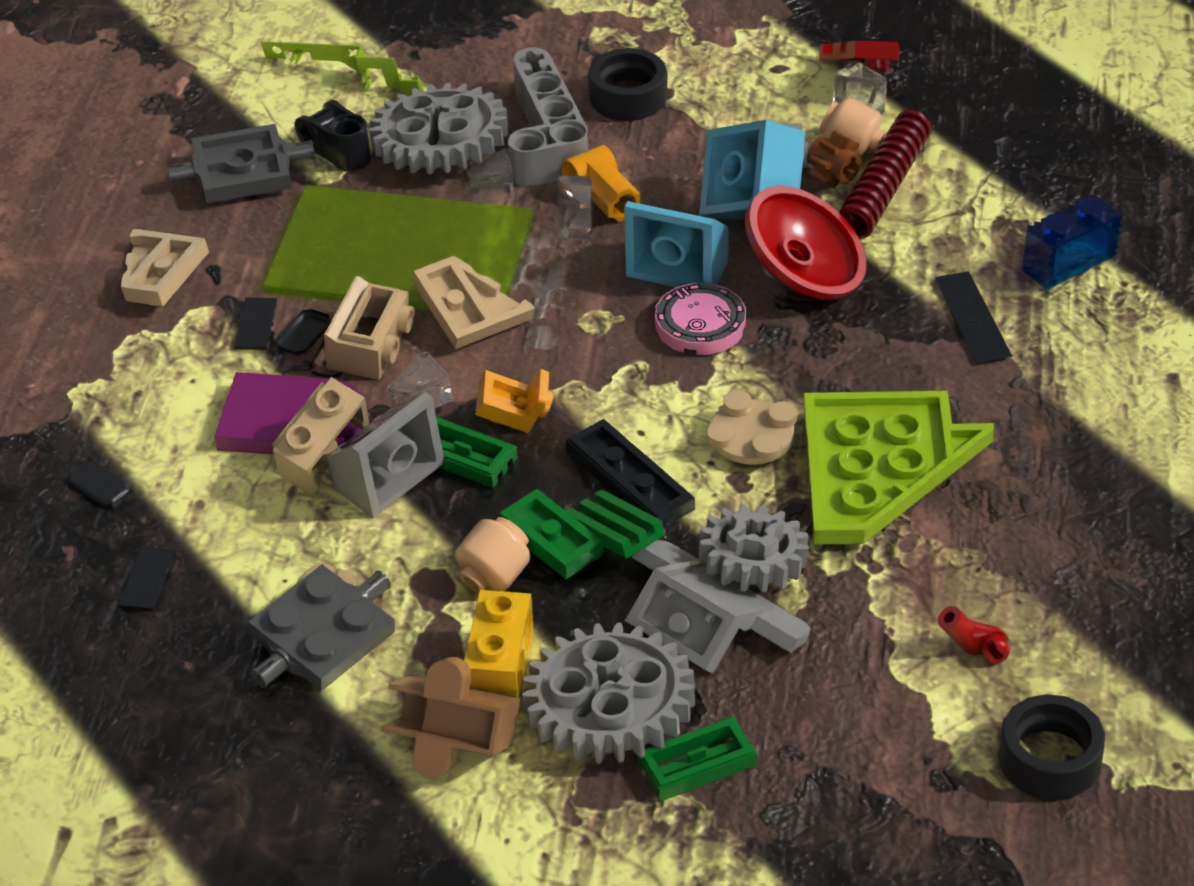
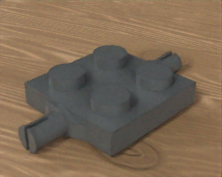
M276 124L191 138L194 152L192 161L167 165L170 183L195 178L202 186L206 203L225 202L234 198L270 194L292 188L289 173L290 161L315 158L312 140L286 145L285 141L278 134Z
M321 564L249 620V635L266 647L271 655L250 671L254 682L257 685L260 682V687L266 688L270 682L284 671L304 677L320 691H323L395 632V619L373 603L374 599L391 588V582L387 575L383 574L382 576V571L378 570L360 586H354L346 583Z

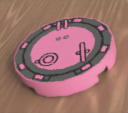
M691 283L678 286L664 294L656 305L655 330L662 342L679 352L684 353V348L696 350V355H711L726 351L740 341L743 336V330L746 328V307L741 298L728 288L712 283Z

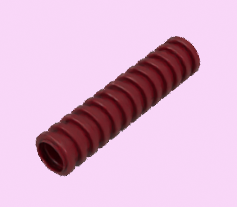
M904 110L898 114L839 210V213L851 225L859 239H864L871 235L931 134L932 127L930 121L918 111Z

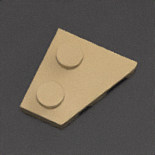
M133 229L130 233L133 248L132 252L126 255L125 265L127 270L123 274L121 289L125 300L152 306H164L208 255L209 250L205 238Z
M455 256L413 271V284L455 349L533 319L535 308L530 302L524 299L519 304L500 292L501 284L488 276L477 274L472 269V266Z

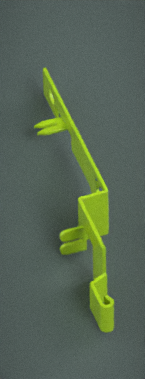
M260 42L266 58L287 59L285 51L293 52L290 57V64L294 59L295 63H298L304 52H310L312 60L340 61L360 72L361 82L364 83V91H368L372 83L369 75L370 68L382 70L388 88L400 89L406 96L412 95V88H417L424 92L419 76L411 77L412 80H402L394 58L365 57L361 45ZM273 47H279L282 52H275ZM357 49L356 55L349 56V50L353 51Z

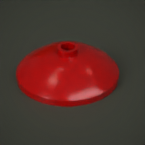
M774 186L759 192L749 204L745 214V228L749 243L759 262L780 283L808 297L833 300L848 296L862 282L866 273V257L860 239L847 220L827 202L798 188Z

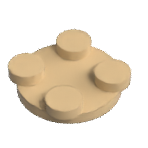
M741 390L730 391L723 397V407L716 412L707 428V442L720 455L736 463L757 465L772 462L787 453L793 444L797 408L789 402L781 401L773 404L763 400L752 399L748 393Z

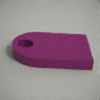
M236 372L214 436L217 451L274 455L272 443L321 382L326 384L329 379ZM337 380L361 395V393L355 387L351 386L346 382ZM348 422L335 439L338 446L347 442L362 430Z

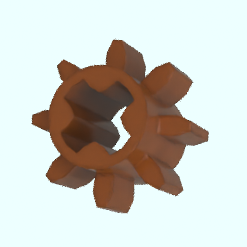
M833 131L830 138L825 135L818 137L812 143L807 154V161L813 166L809 175L831 188H835L838 181L843 184L849 183L855 178L861 167V156L855 153L859 144L837 131Z

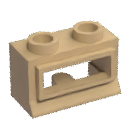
M355 276L324 334L327 369L380 380L387 364H393L397 358L400 339L403 333L408 334L414 322L415 309L413 306H409L408 291L371 284L361 277ZM361 317L379 319L371 336L357 333L358 321Z
M332 377L326 384L321 382L272 443L277 465L273 472L313 496L318 490L312 472L313 466L320 458L328 461L327 456L338 447L335 440L348 422L361 430L369 425L365 397Z

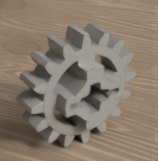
M745 504L740 505L739 511L736 513L723 508L721 509L720 519L709 516L706 527H701L698 560L699 563L707 564L706 573L708 575L722 574V585H728L732 581L740 582V591H746L750 584L757 585L761 592H767L768 584L774 583L780 588H785L787 577L798 580L801 575V568H806L809 551V546H807L808 534L799 532L800 522L798 520L786 523L785 512L783 511L770 515L767 514L766 506L761 505L757 512H751Z

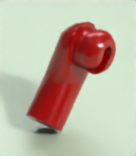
M948 606L939 614L938 625L965 652L972 655H982L984 660L991 664L1001 663L1008 658L1010 654L1009 638L999 627L972 621L955 606Z

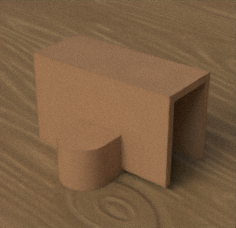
M448 657L432 664L426 673V678L408 675L389 683L388 689L405 692L401 717L382 725L381 731L415 738L412 757L414 768L420 775L426 778H436L450 771L456 765L459 749L494 756L512 746L520 698L470 688L471 670L468 664L458 657Z

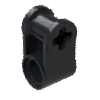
M329 100L323 104L320 111L311 116L302 115L296 118L294 128L300 142L312 140L314 152L334 164L338 169L356 171L370 163L371 153L366 120L362 116L354 114L343 107L338 101Z

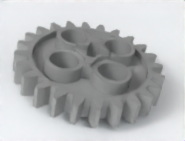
M446 83L442 89H436L433 84H429L427 91L421 92L417 88H412V95L410 96L397 94L398 102L385 101V109L375 110L376 118L370 119L371 128L369 129L372 148L375 150L376 157L382 156L384 164L394 162L395 169L397 170L409 165L410 173H415L421 167L426 168L427 174H432L438 167H442L445 173H449L452 165L457 164L459 167L466 169V161L472 160L481 163L483 162L482 154L494 155V146H503V137L508 136V120L506 108H503L502 100H494L493 92L482 94V87L467 91V84L464 83L457 89H451L450 83Z
M617 623L612 632L607 633L604 632L600 624H595L593 634L588 636L582 630L576 628L574 629L575 640L571 642L558 636L555 638L556 651L541 648V662L530 661V676L523 677L525 714H528L530 729H538L541 742L554 739V749L557 753L572 746L574 760L581 759L589 751L594 752L596 763H601L606 753H613L616 760L621 763L624 761L625 751L631 749L639 757H645L644 745L650 743L657 748H664V734L678 737L680 735L679 722H689L690 707H695L694 671L689 669L688 656L678 655L675 642L662 646V634L659 632L652 634L647 639L644 638L643 627L639 625L630 634L623 633L622 623Z

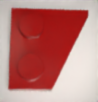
M847 41L833 43V45L820 44L819 61L864 63V68L867 71H890V64H899V42Z

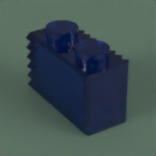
M1090 195V197L1083 198L1080 202L1076 201V205H1069V209L1062 208V212L1055 211V214L1041 218V222L1034 221V225H1027L1022 271L1046 290L1118 255L1116 249L1119 248L1117 242L1120 241L1118 235L1121 234L1119 228L1122 227L1120 221L1123 220L1121 214L1097 195Z

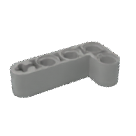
M525 48L518 51L513 57L516 98L531 127L517 130L509 136L510 178L514 183L521 186H536L564 179L562 162L567 158L589 150L588 129L550 54L541 48Z

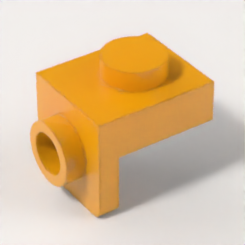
M539 369L530 385L485 370L478 382L476 415L529 433L537 418H544L552 404L553 391L548 390L549 371Z

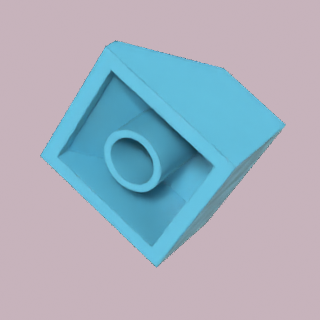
M760 120L708 130L699 216L745 220L749 204L762 190L774 186H789L800 189L806 131L770 120Z
M627 201L624 206L626 277L672 287L691 283H712L717 285L728 263V226L711 218Z

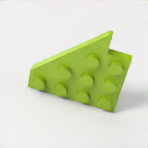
M948 391L804 393L803 409L813 544H864L990 445L993 442L994 423L952 424Z

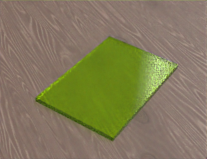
M306 185L275 259L271 264L263 284V289L266 293L343 301L355 276H359L371 284L408 291L409 306H413L414 309L430 310L412 282L413 271L455 256L472 266V269L477 274L488 276L501 284L500 292L508 296L511 293L510 289L526 240L530 234L529 231L535 211L534 208Z

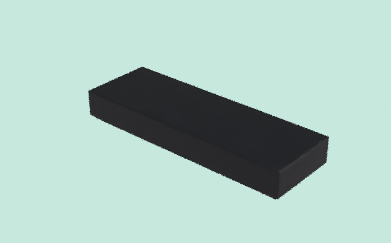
M605 419L566 439V452L619 499L661 520L663 528L695 510V497Z

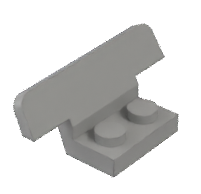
M657 540L635 553L632 557L653 570L625 621L634 627L642 626L643 632L649 636L657 632L661 633L662 644L675 642L678 654L687 655L688 660L708 672L714 673L739 628L744 631L751 629L788 652L794 651L807 642L811 629L806 622L750 589L740 591V583L732 581L728 585H722V574L708 575L706 573V563H699L696 557L670 542Z

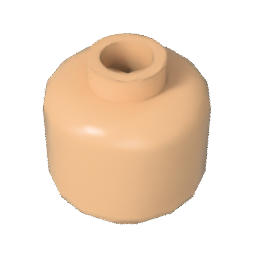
M851 97L845 98L840 103L833 101L819 128V132L829 138L833 131H837L857 142L859 147L855 153L859 154L861 158L864 157L867 151L874 154L886 134V131L879 128L882 121L881 113Z
M498 517L496 520L482 519L456 548L455 559L461 568V572L458 574L459 578L466 586L477 593L485 589L491 591L507 590L529 563L530 553L526 546L529 542L528 537L517 525L503 517Z

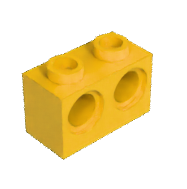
M480 590L464 659L471 670L470 688L520 698L519 708L524 688L523 677L527 673L534 637L531 594Z

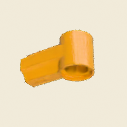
M605 145L582 152L562 162V174L572 194L575 196L586 194L608 218H614L618 223L625 220L624 206L627 201L640 204V193L618 171L616 159Z

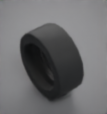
M614 49L601 54L591 63L588 70V89L591 106L601 115L624 121L644 119L656 114L664 107L668 97V72L665 62L656 54L643 49ZM626 80L645 83L642 86L633 88H621L610 85Z
M1051 694L1028 697L1014 705L1003 719L999 763L1004 775L1018 789L1030 795L1054 800L1075 797L1089 789L1101 772L1105 731L1099 717L1085 704L1074 699ZM1037 732L1061 733L1076 741L1083 748L1084 754L1074 760L1064 762L1044 761L1029 754L1020 745V740L1029 734Z

